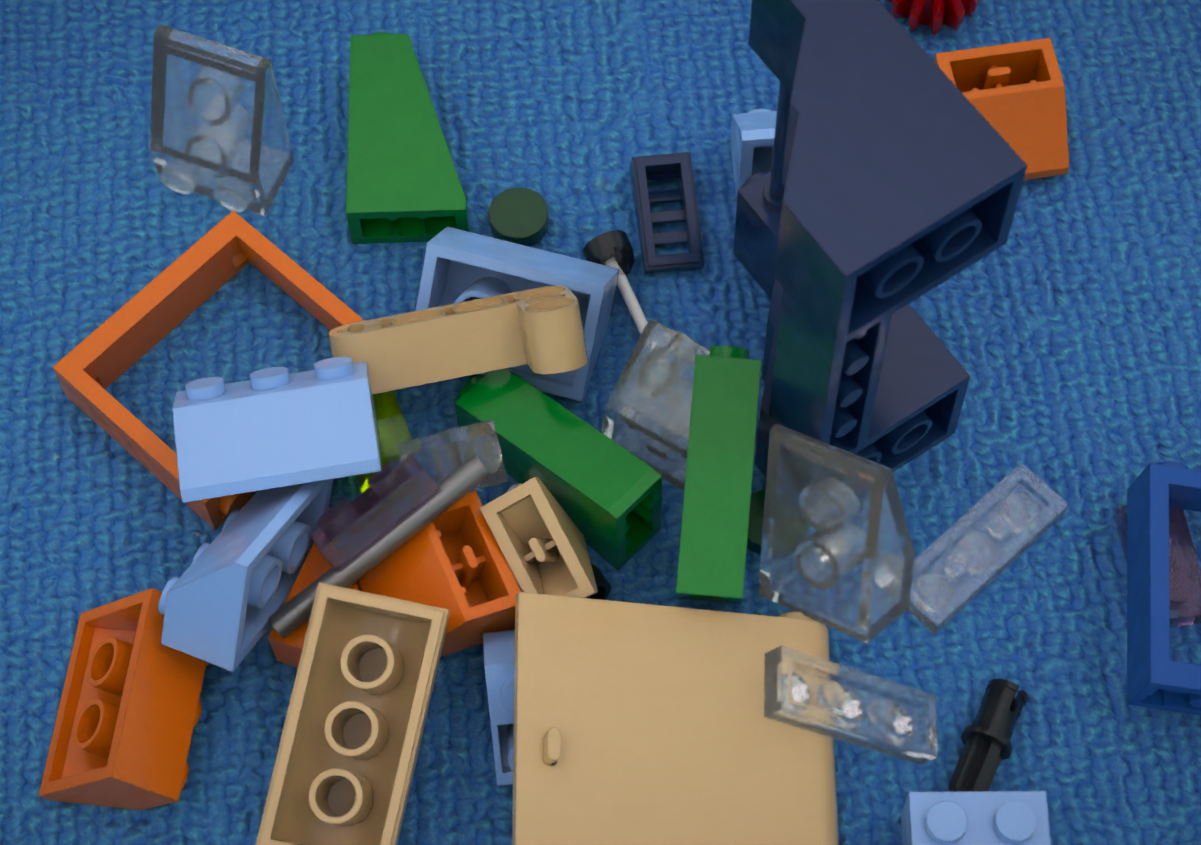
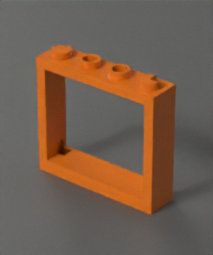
M231 211L52 367L65 395L181 500L177 454L105 390L249 262L329 330L342 325L365 321L235 211ZM257 491L185 502V504L216 530L233 510H237L239 507L242 509Z

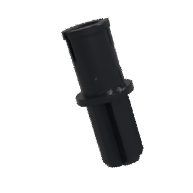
M992 679L988 682L975 720L972 725L965 727L960 738L965 746L948 784L949 792L988 791L1000 761L1010 757L1013 750L1010 739L1018 717L1028 699V695L1024 690L1018 691L1019 686L1003 679Z

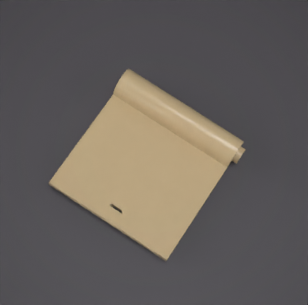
M518 592L515 598L512 845H839L829 632L826 625L815 621L813 615L805 612H789L776 617Z

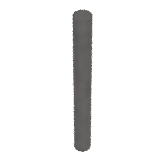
M473 455L268 617L271 625L283 639L310 619L318 582L349 588L491 475L480 459Z

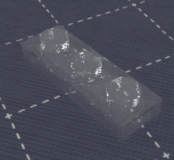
M1021 462L890 582L888 592L935 635L1065 515L1068 503Z
M779 646L765 653V718L917 764L938 758L936 695L785 646Z

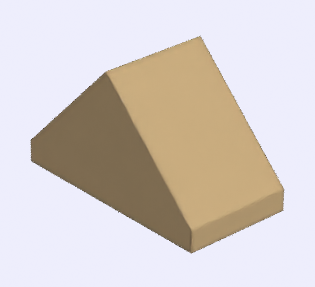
M533 477L480 507L522 592L589 598L598 593L584 535L539 477Z

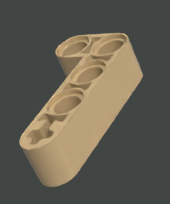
M566 286L538 287L339 326L328 333L332 358L350 357L353 364L367 362L372 394L526 364L536 374L564 373L588 364L579 302L577 297Z

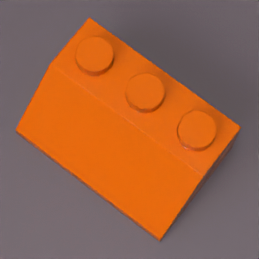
M150 588L80 613L38 797L51 801L132 810H145L179 801L180 792L188 778L189 766L187 757L193 728L196 726L201 714V701L199 698L208 662L161 644L164 615L158 611L161 591Z

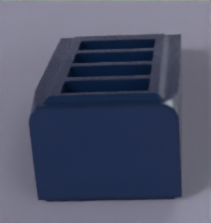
M683 152L632 157L629 172L644 273L704 268L691 153ZM677 181L678 189L648 192L647 184ZM678 201L681 204L680 210L651 212L650 204ZM684 222L685 230L653 233V224ZM687 242L688 253L656 256L655 245Z

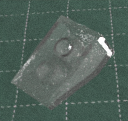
M159 24L154 33L150 152L159 180L168 188L181 194H191L194 192L215 199L223 207L235 212L248 210L266 216L294 162L270 59Z
M776 424L770 428L758 595L851 637L869 643L909 609L915 553L893 471L891 468Z

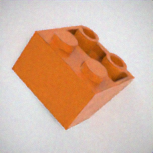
M1051 38L935 53V64L1027 164L1024 180L1068 174L1069 152L1065 85Z
M476 491L466 494L356 581L359 590L363 592L449 609L451 613L440 657L482 644L483 633L513 630L515 627V598L521 590L480 510L482 503Z

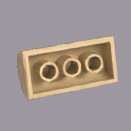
M318 582L255 845L398 844L451 613L449 609Z

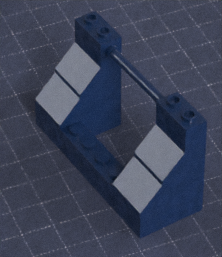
M752 0L748 45L778 78L780 83L771 171L763 170L755 173L738 190L733 254L771 299L761 377L765 382L760 409L755 464L775 490L787 494L795 501L800 511L801 523L805 528L811 526L955 433L970 375L909 303L1007 243L1027 170V164L879 0Z

